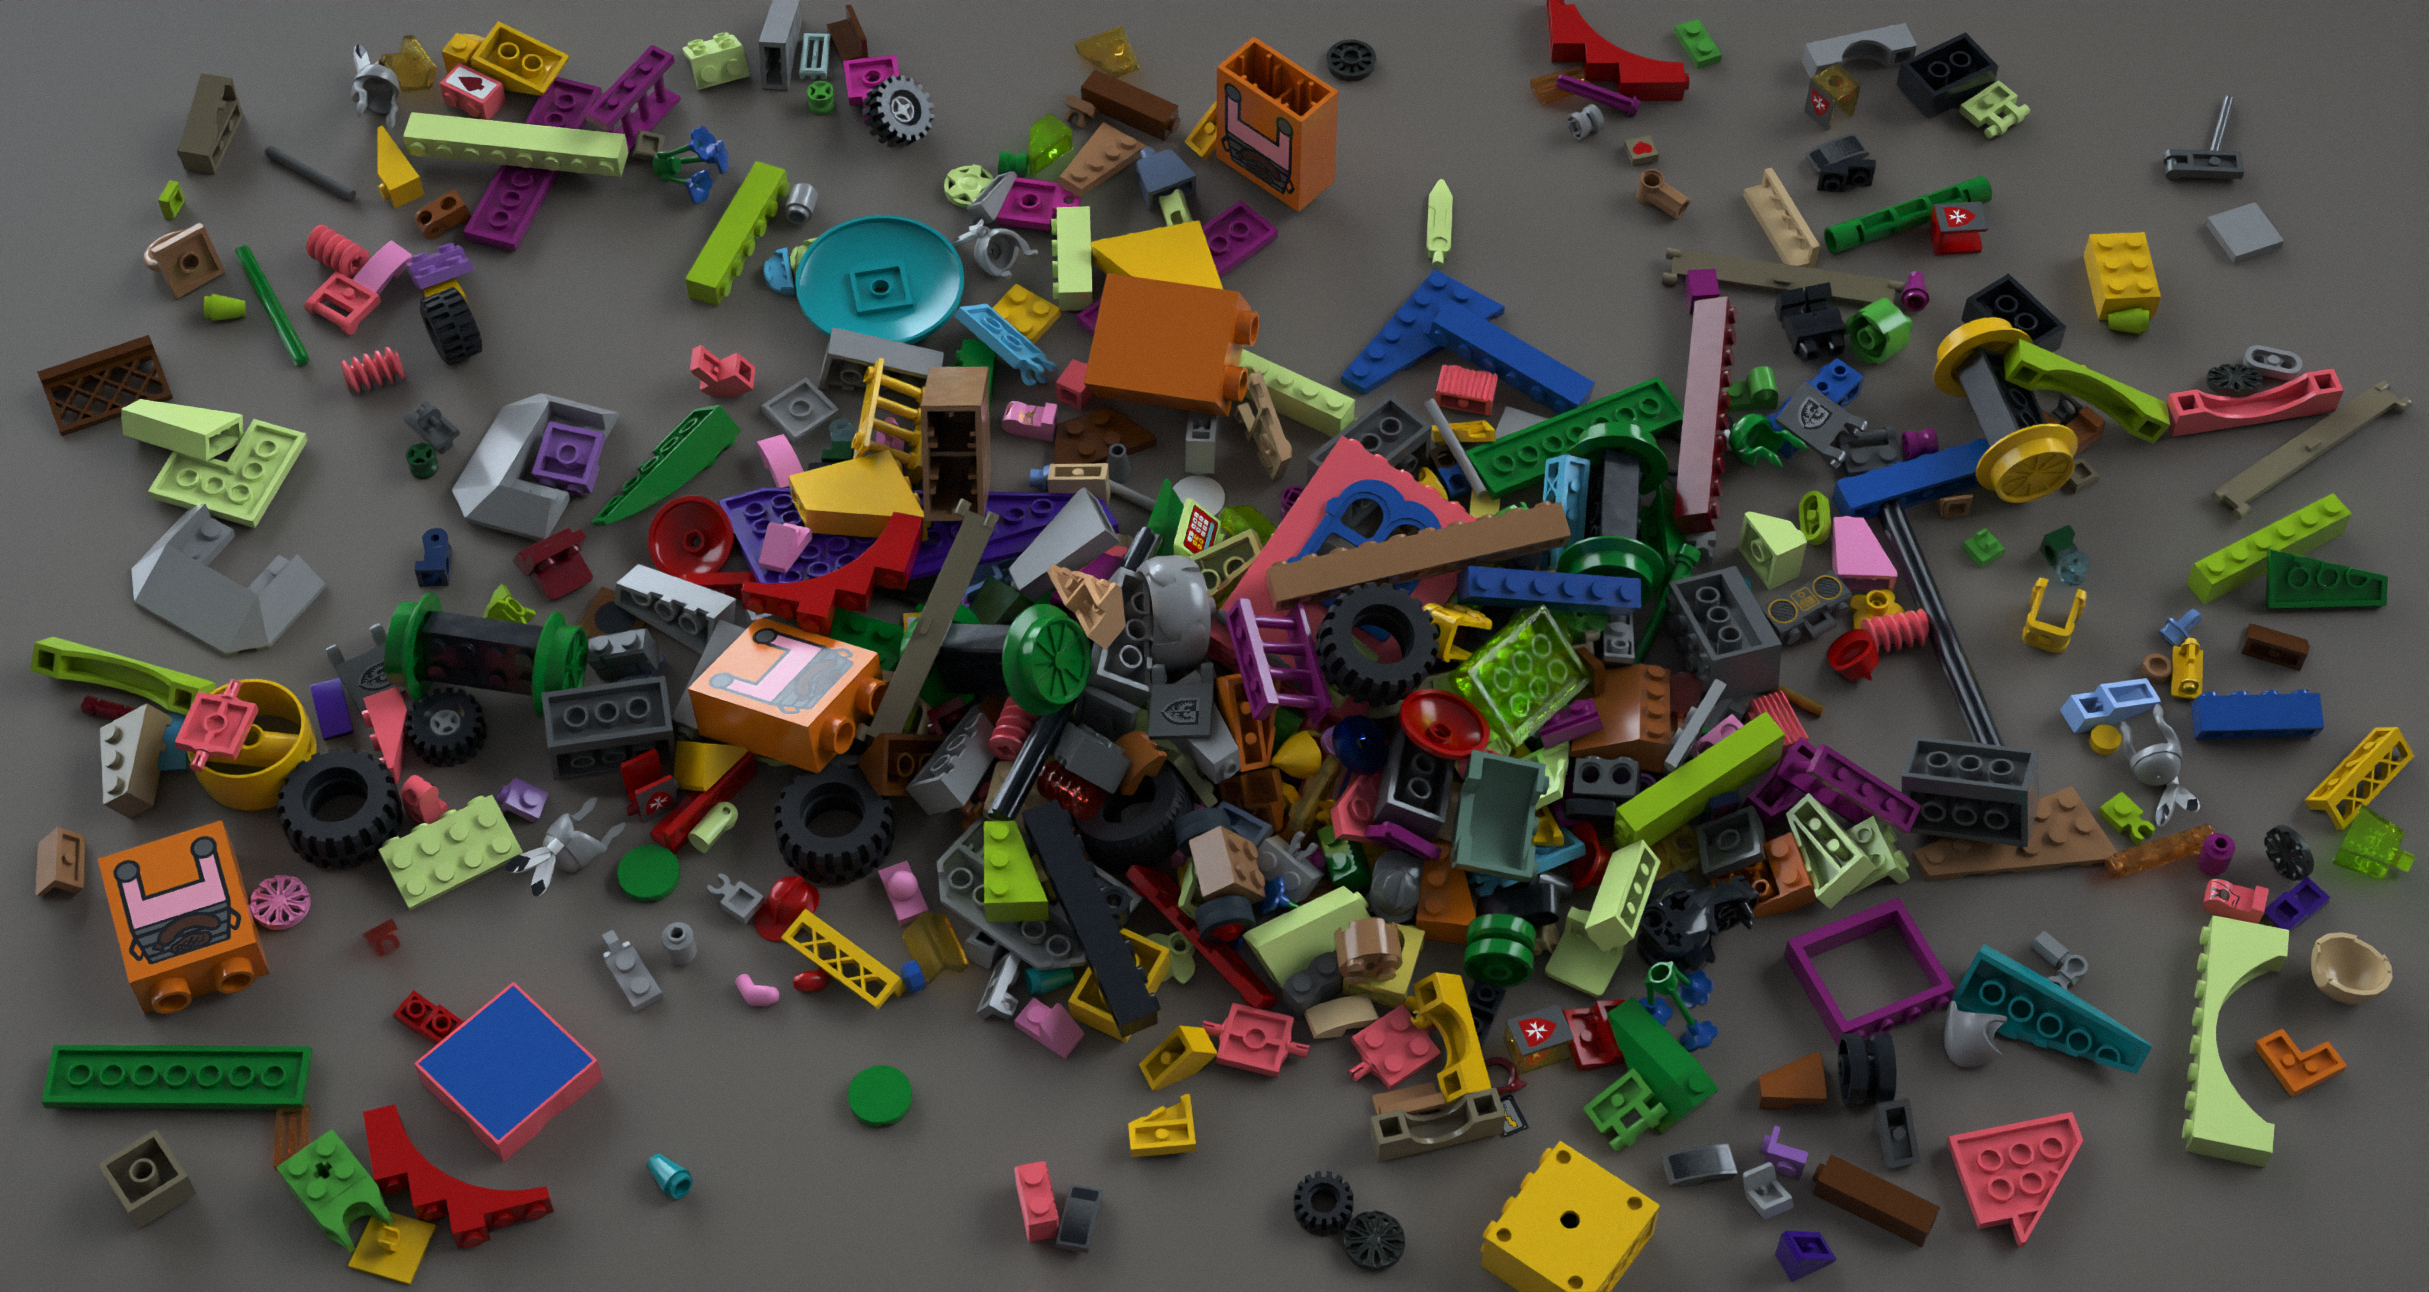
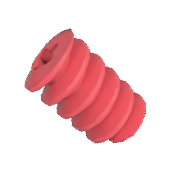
M318 225L308 237L306 245L307 254L318 262L325 264L326 267L350 279L354 278L369 261L367 249H362L359 244L353 243L350 239H345L343 235L337 234L336 231L329 229L326 225Z
M385 347L384 357L378 350H375L374 360L365 353L363 354V363H360L356 357H352L351 366L345 360L341 361V368L349 392L350 387H353L357 393H361V384H364L368 390H371L373 380L381 387L383 386V377H386L390 383H394L395 374H398L402 380H405V373L397 349L396 353H393L389 347Z
M1919 609L1916 613L1912 610L1907 611L1905 615L1901 612L1894 614V616L1886 614L1882 619L1875 616L1871 618V621L1864 618L1861 623V629L1868 632L1874 641V647L1878 654L1880 645H1882L1885 653H1889L1891 643L1894 644L1897 651H1900L1903 641H1905L1908 649H1912L1914 639H1916L1920 647H1923L1925 645V638L1928 636L1929 624L1926 612L1923 609Z
M1008 696L1000 713V718L996 723V728L992 732V738H990L987 744L990 752L1004 761L1015 760L1039 716L1025 712L1014 702L1011 696Z

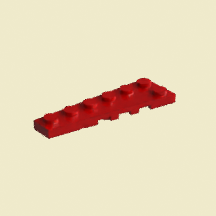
M1137 865L1130 867L1125 875L1133 882L1131 884L1132 889L1138 895L1146 896L1214 965L1223 975L1224 979L1242 994V999L1248 1006L1259 1009H1271L1278 1002L1275 995L1228 942L1208 943L1201 939L1196 921L1188 917L1179 908L1178 901L1181 889L1165 869Z

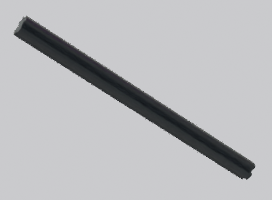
M1895 500L1891 504L1885 502L1879 506L1880 512L1877 513L1917 610L1923 609L1927 614L1929 624L1928 636L1973 743L2005 746L1903 505L1899 500Z
M1142 527L1141 531L1137 532L1119 568L1124 567L1136 572L1143 562L1155 557L1163 541L1162 536L1153 533L1152 528ZM1088 638L1092 653L1094 641ZM1078 697L1067 703L1059 711L1038 717L988 811L990 819L1015 821L1074 710Z

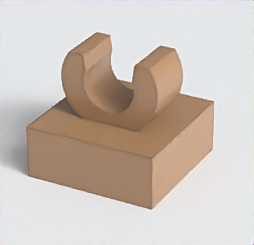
M1068 94L1064 102L1070 108L1065 114V120L1071 123L1073 117L1079 115L1076 125L1080 128H1084L1087 124V117L1095 120L1099 113V110L1091 103L1071 94Z

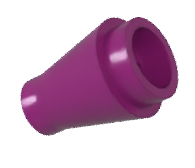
M1916 271L1908 275V280L1901 296V301L1905 308L1912 312L1923 310L1930 299L1924 281L1925 277L1921 272Z

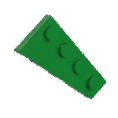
M2270 548L2267 549L2266 607L2387 606L2388 576Z

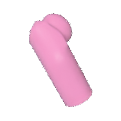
M742 974L734 981L745 1001L751 1006H770L779 1000L780 995L777 988L754 985L748 974Z

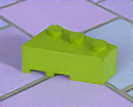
M984 821V908L986 922L1049 920L1048 900L1016 821Z

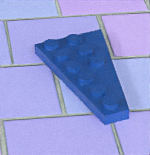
M1434 269L1341 375L1340 383L1362 395H1366L1390 381L1391 376L1403 369L1407 371L1414 367L1416 361L1423 357L1427 359L1446 348L1436 344L1434 340L1428 337L1433 319L1449 299L1486 320L1493 316L1497 318L1503 315L1505 306Z

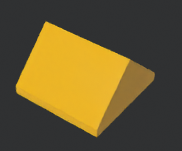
M677 741L674 778L680 786L678 789L706 792L748 750L745 746Z

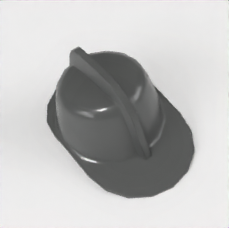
M1390 850L1383 853L1376 861L1370 891V904L1373 912L1379 918L1385 919L1387 923L1394 922L1399 924L1408 920L1414 914L1420 897L1421 871L1417 862L1410 854L1401 850Z

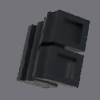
M1830 282L1807 286L1805 291L1802 287L1778 292L1774 308L1777 319L1783 323L1782 328L1786 330L1787 338L1792 344L1793 353H1800L1805 361L1818 358L1821 348L1827 347L1829 355L1832 356L1843 354L1845 349V323L1842 321L1838 307L1829 308L1832 297Z

